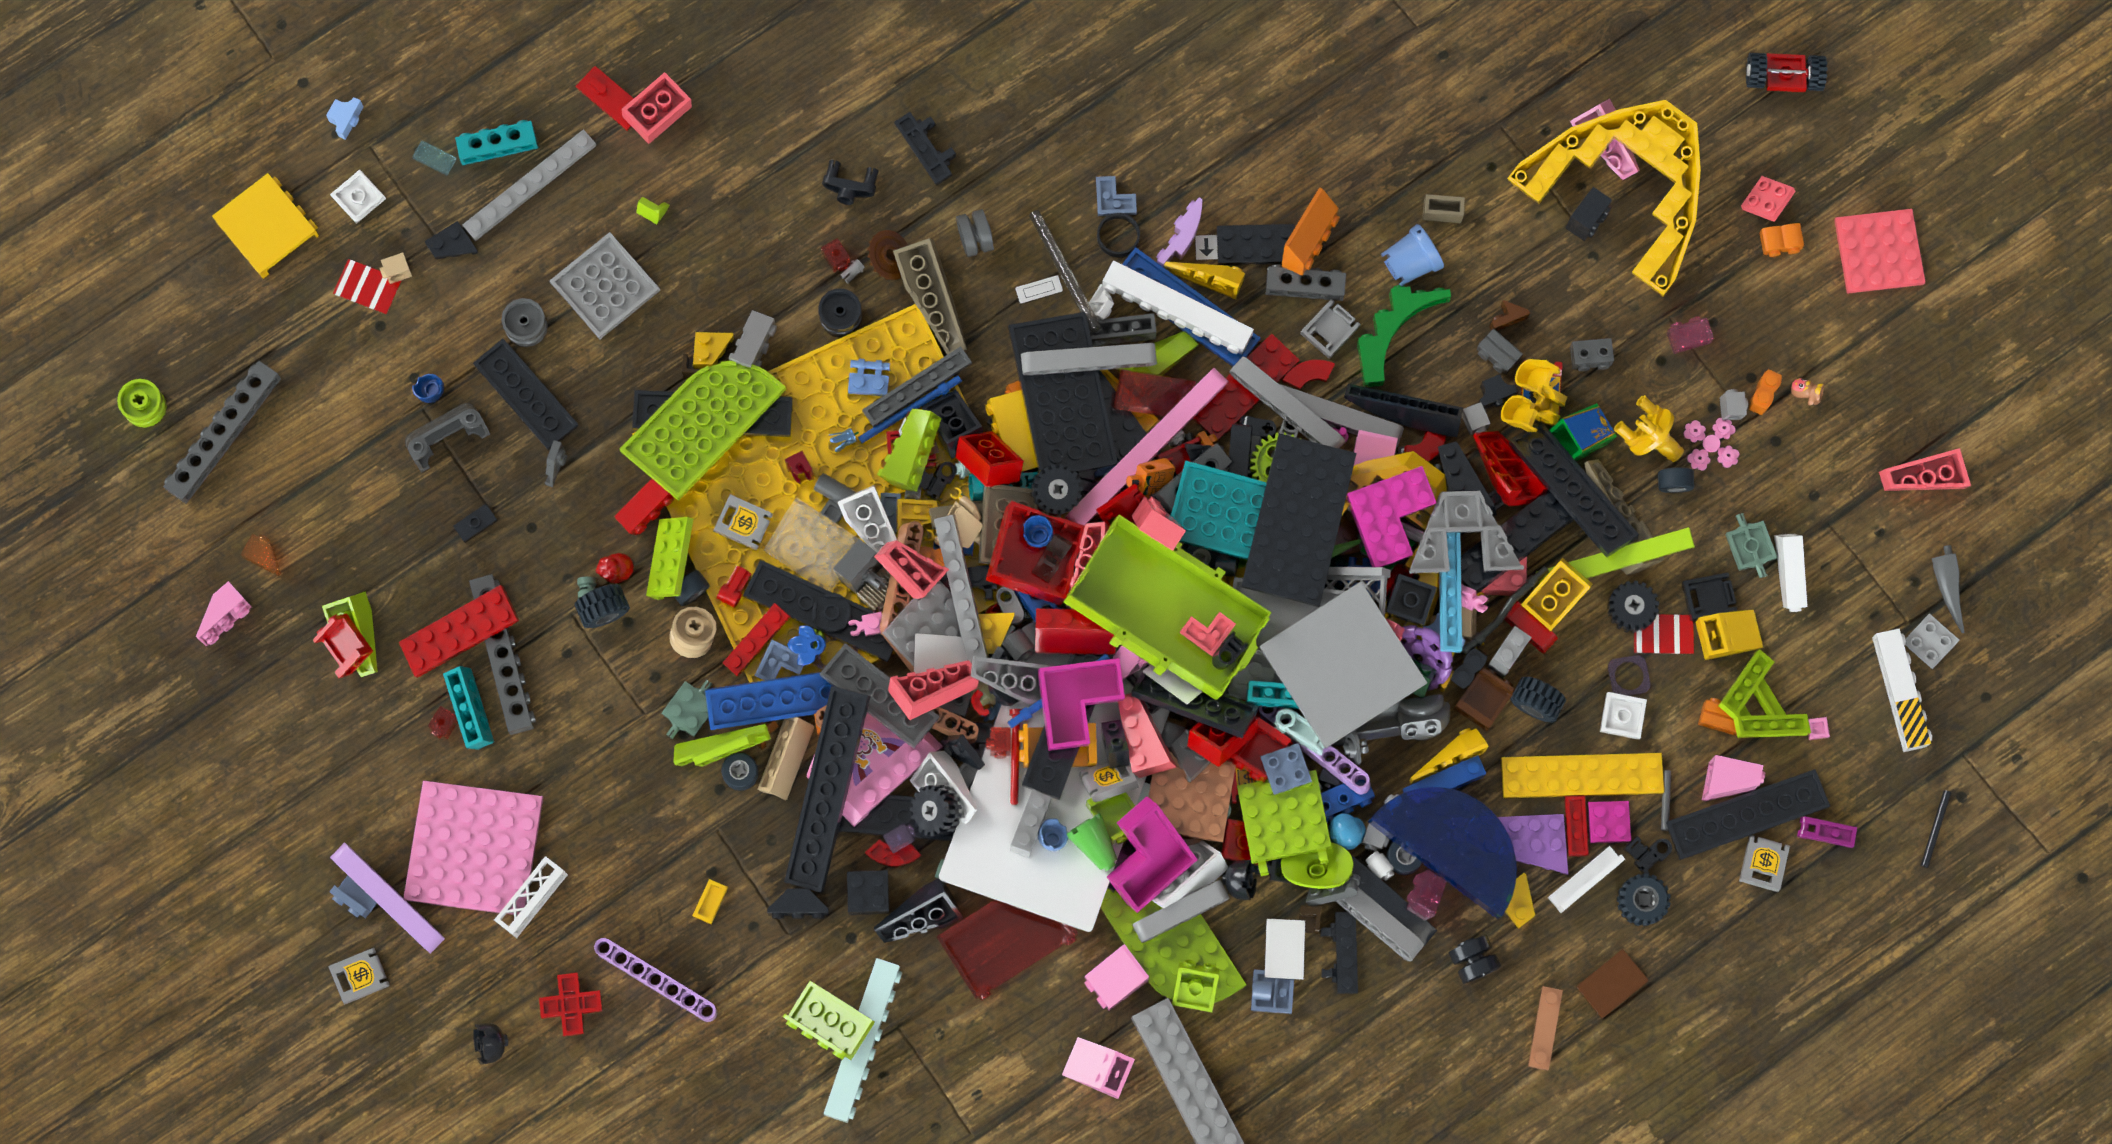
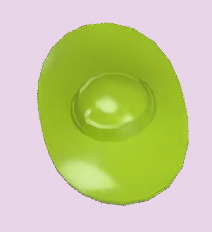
M1331 842L1332 848L1326 849L1328 863L1320 864L1318 851L1282 858L1281 870L1284 877L1296 885L1318 889L1335 888L1346 883L1351 877L1353 871L1352 856L1344 847Z

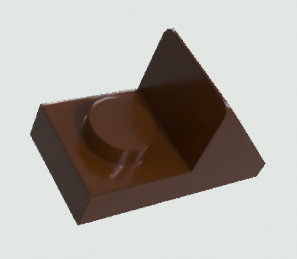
M1502 300L1501 308L1505 316L1503 314L1495 316L1489 327L1491 331L1492 329L1500 331L1528 319L1530 312L1528 309Z

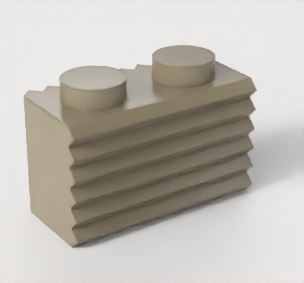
M884 567L876 573L887 581L885 587L881 585L882 590L878 591L870 583H867L857 593V598L874 612L877 610L881 612L884 608L890 573ZM898 584L897 589H898V592L900 593V591H901L902 589L900 588V585Z

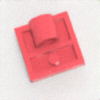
M1761 176L1741 207L1746 212L1775 222L1794 195L1795 190L1791 186Z

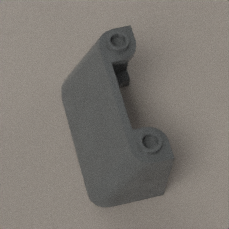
M470 403L461 404L406 436L405 445L420 472L430 468L428 460L434 454L429 446L464 428L468 436L474 433L482 439L490 435L487 426L474 405Z

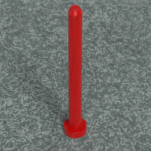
M1010 709L1009 715L1014 718L1020 714L1019 711L1022 709ZM1020 723L1012 728L1011 805L1018 804Z

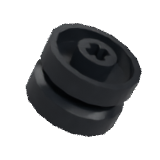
M833 289L821 298L818 306L819 319L823 329L828 334L835 337H844L859 328L862 322V310L860 301L853 292L847 289Z

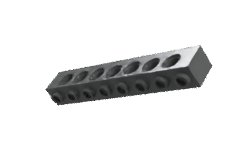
M260 361L249 368L247 377L237 384L236 391L232 396L227 397L222 410L217 411L209 427H205L202 430L201 437L197 443L194 442L190 446L189 453L178 462L175 472L165 479L163 487L170 494L185 504L189 502L281 380L278 373ZM255 381H261L259 387H252ZM243 397H249L246 403H240ZM237 412V416L234 419H229L230 413ZM225 428L223 434L217 435L218 429ZM209 443H213V448L209 451H206L205 446ZM201 459L199 466H193L195 460ZM184 475H189L188 481L181 482V478Z
M492 574L469 581L474 600L500 585L499 579L495 580ZM510 626L502 630L504 634L501 639H494L493 635L485 640L507 729L510 735L534 729L533 723L536 722L534 712L529 711L528 704L531 703L529 693L524 692L523 685L526 684L524 674L519 673L518 666H521L519 655L514 654L513 647H516L514 636L509 634L508 629L511 628ZM508 650L507 657L499 658L500 651ZM506 669H513V674L510 677H504L503 674ZM511 688H518V693L515 696L508 695ZM516 707H523V712L520 715L513 714Z

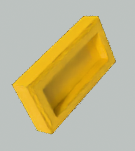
M709 879L693 913V917L712 924L728 887Z

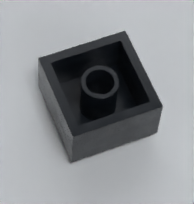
M1592 187L1571 215L1566 229L1584 242L1588 236L1592 238L1598 230L1600 223H1603L1612 209L1610 207L1612 199L1595 187Z
M1401 574L1396 575L1385 607V614L1423 626L1437 587Z
M888 870L847 872L848 914H889Z

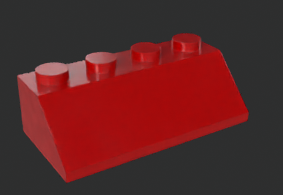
M1036 608L1035 653L1115 655L1116 647L1110 644L1114 635L1074 609Z

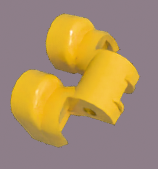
M1529 359L1524 361L1516 372L1515 382L1523 389L1537 393L1538 398L1536 403H1532L1531 400L1524 396L1515 395L1510 397L1502 407V421L1513 427L1522 428L1527 432H1537V429L1532 427L1535 420L1548 425L1557 424L1560 419L1557 410L1559 406H1565L1567 396L1553 389L1549 383L1553 373H1560L1559 367L1547 360Z

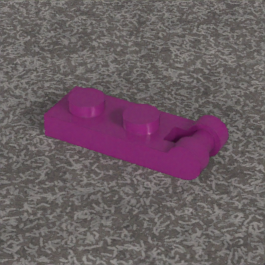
M1800 817L1801 829L1798 830L1797 837L1849 848L1854 847L1857 827L1810 817ZM1809 825L1815 826L1814 832L1808 831Z

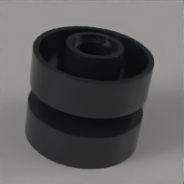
M1487 935L1470 938L1448 952L1454 965L1469 961L1466 963V966L1458 971L1463 984L1472 982L1502 967L1496 954L1484 956V953L1493 947Z

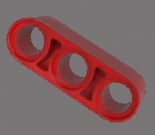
M1518 601L1504 619L1513 628L1516 626L1531 636L1529 643L1543 654L1558 640L1553 631L1544 626Z

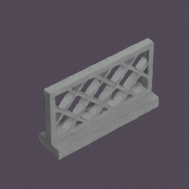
M1329 567L1325 582L1328 586L1325 589L1336 590L1333 586L1340 580L1346 585L1341 591H1347L1356 581H1360L1366 590L1372 594L1373 601L1377 600L1379 610L1385 617L1387 578H1390V570L1383 567ZM1375 581H1381L1380 589L1375 594L1370 586Z

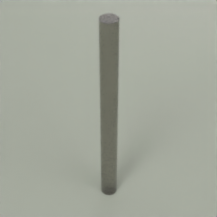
M1039 210L1031 212L1029 217L1080 312H1086L1090 331L1092 333L1099 331L1101 325Z

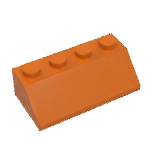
M1319 188L1284 246L1282 267L1302 276L1306 269L1310 270L1312 267L1314 256L1319 255L1322 249L1321 244L1323 241L1328 240L1331 234L1330 229L1332 226L1336 227L1340 218L1337 216L1339 208L1322 188Z

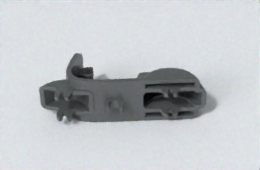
M1440 694L1424 696V698L1417 697L1401 700L1331 746L1343 745L1346 757L1355 765L1360 766L1361 753L1369 752L1367 740L1399 735L1404 740H1427L1438 736L1449 724L1450 704L1444 702V697Z

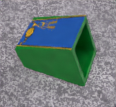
M1597 403L1562 418L1549 430L1576 462L1608 445L1617 437Z

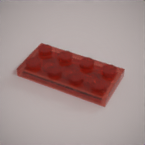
M1121 369L1113 408L1166 416L1196 386V381Z

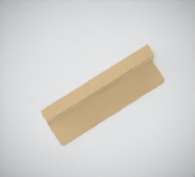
M798 717L784 719L757 790L773 794L783 800L788 799L813 733V725Z

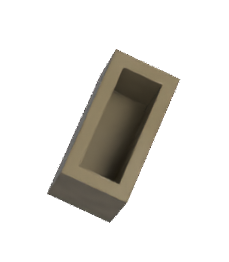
M1426 194L1423 202L1422 220L1461 223L1464 216L1465 197Z

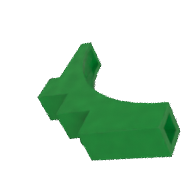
M1396 285L1391 288L1389 293L1391 311L1382 309L1377 311L1373 317L1376 336L1364 334L1357 341L1363 387L1383 386L1385 381V355L1396 332L1407 320L1420 311L1438 304L1448 303L1451 298L1450 289L1436 288L1430 292L1417 290L1411 294L1410 286L1405 287L1403 285L1401 287Z

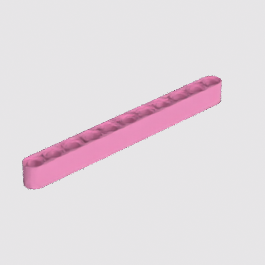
M1213 368L1065 518L1084 526L1098 514L1096 509L1114 498L1127 485V476L1135 475L1137 466L1140 463L1151 461L1229 381Z

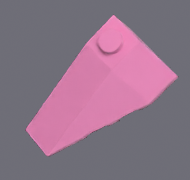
M1609 98L1570 122L1574 127L1614 112L1616 109ZM1615 138L1601 155L1606 164L1622 180L1640 171L1633 152Z

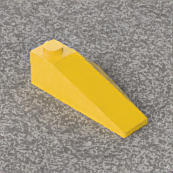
M1165 262L1164 268L1173 275L1233 299L1237 298L1245 278L1243 270L1236 266Z
M1467 728L1460 731L1459 736L1410 778V783H1415L1460 762L1484 754L1489 747L1477 728L1473 730Z

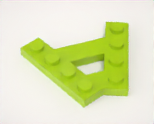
M1760 649L1752 656L1718 706L1733 718L1737 738L1809 735L1811 730L1807 714L1786 715L1766 683L1764 677L1774 664V661ZM1752 694L1755 695L1766 715L1751 716L1745 704Z

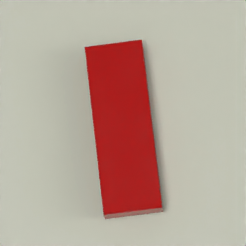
M1565 796L1568 857L1589 856L1585 796Z

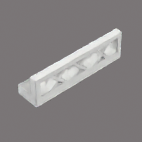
M1609 846L1551 894L1548 899L1562 913L1620 865L1625 858L1622 855L1618 856Z
M545 856L494 921L517 938L568 874ZM547 863L555 869L550 876L542 877V869ZM534 881H540L539 890L530 893L529 885ZM521 897H527V905L524 908L517 909L516 901ZM514 913V921L510 926L501 921L506 914Z

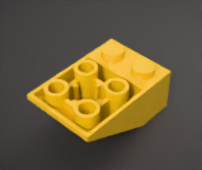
M1754 610L1717 613L1699 617L1695 622L1705 660L1763 648Z

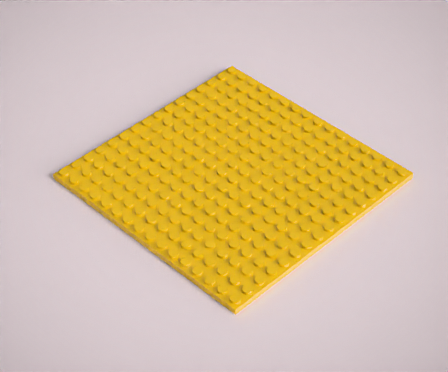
M916 304L767 371L786 386V391L781 396L793 397L791 437L742 435L679 501L674 498V501L667 506L671 518L690 517L694 519L688 554L696 570L701 572L710 585L706 592L733 649L737 647L769 610V608L743 596L760 560L832 593L840 594L844 598L867 608L853 591L840 582L833 570L835 565L858 539L863 540L845 521L844 516L836 527L819 517L820 512L829 499L816 492L814 486L819 477L825 473L856 492L874 485L880 500L881 493L901 494V499H905L906 490L896 488L877 475L879 469H883L886 464L884 461L888 454L886 431L899 430L904 418L862 444L858 437L873 428L862 410L883 396L848 394L849 374L858 373V368H850L851 360L865 359V361L872 362L882 360L885 363H890V371L882 370V375L889 376V393L944 357L925 317ZM864 369V374L875 375V370ZM954 376L946 380L944 383L954 378ZM958 385L954 386L949 390L951 392L956 389L962 397V399L965 401ZM941 394L940 396H938L937 398L933 399L932 401H934V400H936V399L942 397V394ZM849 428L852 429L853 433L859 432L855 435L857 442L847 445L838 453L835 452V449L844 441L838 443L830 442L831 438L838 435L829 436L828 434L844 432ZM937 435L935 436V441L939 452L935 453V461H928V463L935 462L936 468L926 469L925 472L929 475L931 473L934 474L938 465L943 462H951L954 465L958 463L956 457L951 459ZM891 443V447H892V451H893L894 448H895V446L893 445V443ZM803 451L812 468L814 479L809 481L806 475L802 473L798 475L801 484H798L791 472L787 471L784 459ZM947 465L943 466L942 474L948 477L951 474V468ZM955 475L951 484H946L940 496L942 500L937 501V507L954 505L955 501L959 503V500H954L950 496V493L954 497L959 496V491L955 488H959L963 492V496H967L970 499L969 476L960 479L959 475ZM921 488L920 500H934L924 493L925 490ZM730 494L773 514L772 518L763 517L769 520L770 523L761 543L752 541V543L759 546L757 550L713 532ZM729 507L722 523L729 526L736 510ZM932 524L923 527L920 547L933 548L934 541L928 542L924 540V537L932 538V533L927 531L932 529ZM975 542L973 556H964L967 568L990 565L978 563L980 545ZM736 566H739L752 573V576L742 591L743 594L739 603L733 608L716 599L723 584L729 580ZM997 585V589L993 590L994 600L985 601L984 589L979 590V587L972 588L978 614L985 612L988 607L998 603L996 599L997 592L1004 586ZM1003 592L1000 595V599L1003 602H1007L1012 598L1009 592ZM894 604L893 609L897 613L898 607ZM789 618L772 640L787 646L791 638L800 636L799 626H804L805 624ZM824 634L826 639L824 652L816 655L813 663L804 665L800 675L821 672L845 643ZM771 640L744 670L749 683L764 681L754 675ZM848 645L858 654L864 657L867 661H869L871 664H874L881 660L873 655H870L862 650H859L851 645ZM781 666L776 679L798 676L799 674Z

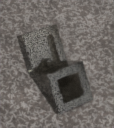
M1055 533L1044 549L1032 573L1049 583L1058 570L1062 559L1071 548L1072 543Z

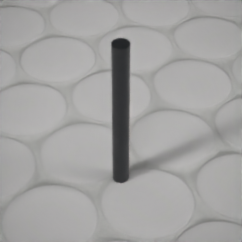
M1943 791L1920 865L1922 867H1929L1951 796L1950 791Z

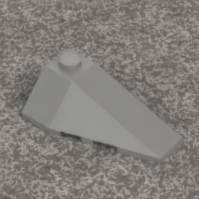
M973 656L971 677L1024 703L1034 704L1041 699L1038 670L1050 665Z

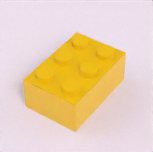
M1562 558L1521 605L1552 631L1593 584Z

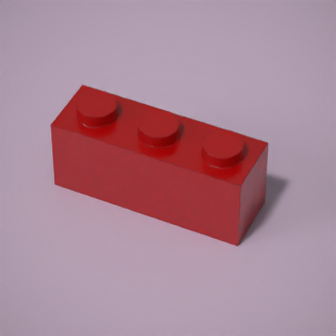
M651 479L614 517L630 534L636 536L645 531L646 525L651 520H655L660 515V511L674 501V497L656 481Z

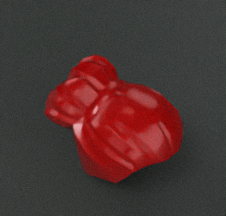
M624 553L611 554L599 560L596 574H599L607 582L620 583L630 578L634 571V564L632 559Z

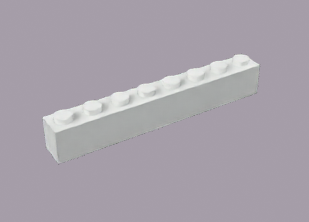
M1112 262L1103 279L1102 286L1105 287L1104 289L1111 294L1117 293L1125 301L1135 302L1146 311L1152 310L1164 320L1170 319L1178 327H1186L1199 337L1205 336L1210 339L1211 343L1227 347V350L1231 353L1242 355L1253 335L1254 329L1118 262Z

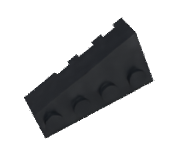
M1453 442L1438 446L1449 491H1480L1486 505L1493 512L1492 516H1496L1494 503L1459 444Z

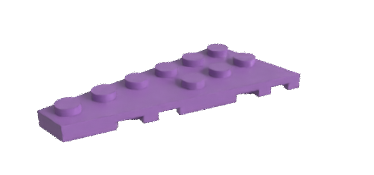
M1564 814L1443 820L1444 841L1471 847L1482 852H1489L1504 858L1568 875Z

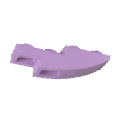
M1200 197L1196 202L1193 200L1186 208V214L1184 216L1180 215L1175 221L1176 234L1169 240L1168 243L1170 245L1166 250L1162 249L1156 257L1157 263L1164 267L1165 262H1170L1174 256L1181 260L1190 248L1200 223L1202 199Z

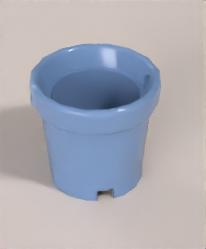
M1419 224L1409 230V234L1381 253L1382 257L1385 255L1388 257L1384 263L1395 280L1399 278L1402 280L1399 283L1401 287L1431 271L1436 272L1444 268V263L1438 250Z

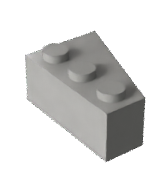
M752 310L743 328L744 332L741 339H738L736 342L737 348L735 353L730 354L729 361H734L748 368H751L752 364L761 368L762 361L760 359L763 354L767 353L769 348L768 340L770 336H774L777 329L774 318Z

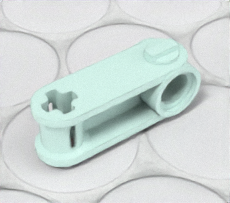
M1284 708L1277 713L1276 721L1273 724L1277 730L1318 755L1324 753L1323 749L1325 747L1305 718L1298 715L1291 708ZM1285 718L1291 720L1289 724L1281 723V721Z

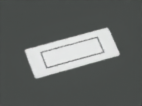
M1058 275L1015 288L1020 303L1063 291Z

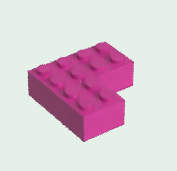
M1423 466L1347 493L1346 495L1372 567H1385L1411 557L1413 552L1400 518L1436 504Z
M1120 658L1039 668L1038 676L1048 751L1089 746L1090 738L1085 706L1118 702L1125 699Z
M1147 796L1117 822V825L1136 851L1107 876V879L1125 903L1137 913L1198 860L1158 804Z

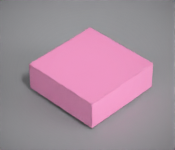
M1827 717L1808 719L1811 733L1808 735L1809 740L1830 737Z

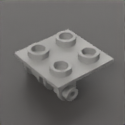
M1930 613L1905 639L1906 646L1931 669L1959 641L1955 635Z

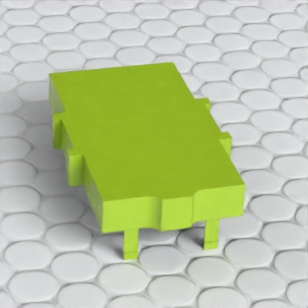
M1118 515L1063 602L1112 633L1114 636L1110 641L1111 645L1116 648L1122 645L1155 667L1153 672L1161 676L1168 669L1217 700L1223 695L1233 676L1241 672L1249 664L1258 648L1256 638L1262 628L1268 623L1272 612L1223 582L1221 579L1225 574L1224 570L1219 567L1216 570L1210 568L1180 548L1182 543L1178 542L1172 551L1140 531L1135 524ZM1221 612L1236 623L1231 632L1235 631V635L1249 645L1232 664L1223 670H1219L1212 664L1213 656L1179 633L1191 616L1208 628L1216 615ZM1221 655V659L1227 662L1225 656Z

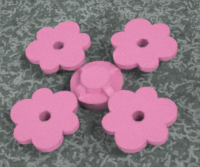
M1718 418L1716 424L1712 427L1715 435L1705 437L1704 433L1706 428L1701 426L1699 421L1694 420L1691 424H1686V430L1684 431L1686 439H1690L1693 443L1697 442V440H1703L1704 449L1700 451L1694 449L1692 454H1689L1687 457L1693 469L1705 470L1707 464L1710 463L1708 452H1716L1717 450L1719 455L1717 461L1722 463L1725 468L1731 467L1732 464H1737L1738 450L1732 449L1731 446L1720 448L1719 439H1729L1730 435L1735 433V427L1731 425V420L1725 421L1722 418Z

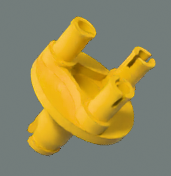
M1645 395L1641 396L1636 405L1647 413V417L1645 415L1639 417L1643 422H1640L1638 419L1636 420L1635 424L1638 428L1635 431H1632L1623 421L1616 424L1614 431L1625 440V443L1635 455H1644L1655 449L1670 461H1677L1683 455L1684 449L1680 447L1669 433L1674 422L1673 413L1668 409H1662L1660 406L1654 405Z

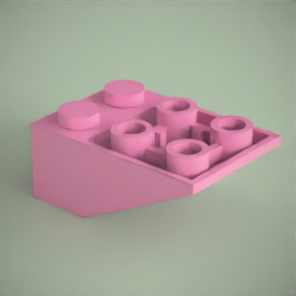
M229 581L213 594L196 637L205 646L214 644L222 632L229 631L234 626V622L238 618L245 617L251 608L250 604Z
M1078 1037L1062 1075L1119 1099L1135 1059Z

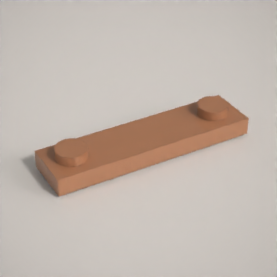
M1542 987L1528 1067L1549 1070L1563 990Z

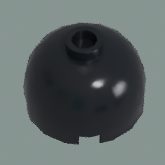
M1239 860L1231 863L1227 868L1226 874L1222 876L1223 886H1226L1228 893L1232 897L1240 900H1251V898H1254L1257 886V879H1253L1255 864H1252L1251 860Z
M475 1024L477 1029L473 1030L475 1052L479 1051L481 1056L477 1058L478 1062L482 1065L496 1062L504 1054L505 1046H508L507 1035L503 1034L502 1030L495 1024Z

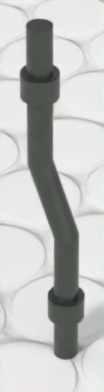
M1544 566L1534 576L1531 575L1525 580L1526 583L1509 597L1497 617L1480 633L1477 632L1471 637L1472 640L1462 648V652L1467 655L1476 646L1484 643L1485 638L1501 625L1514 604L1530 589L1538 586L1539 581L1549 573V570Z

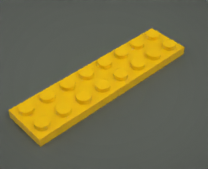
M1662 753L1501 758L1503 798L1664 793Z

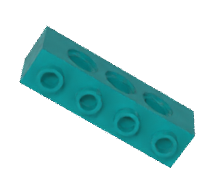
M527 120L518 121L514 125L503 124L491 130L481 129L478 133H463L459 137H455L462 165L538 149L532 121ZM514 134L520 135L517 140L511 139ZM494 139H501L498 144H492ZM475 143H482L481 147L473 148Z
M459 666L443 673L466 748L479 750L494 743L472 669Z
M1248 682L1246 702L1257 706L1299 709L1283 683Z

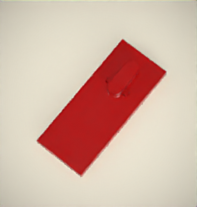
M594 66L576 85V88L628 131L632 126L623 118L622 108L634 98Z

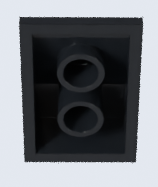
M956 389L922 406V410L932 411L942 418L936 435L951 459L956 456L959 436L984 432L982 425Z

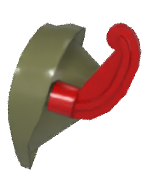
M979 681L977 689L970 692L971 703L978 714L987 716L990 712L988 709L984 710L983 706L989 704L993 707L996 704V697L989 692L987 684Z

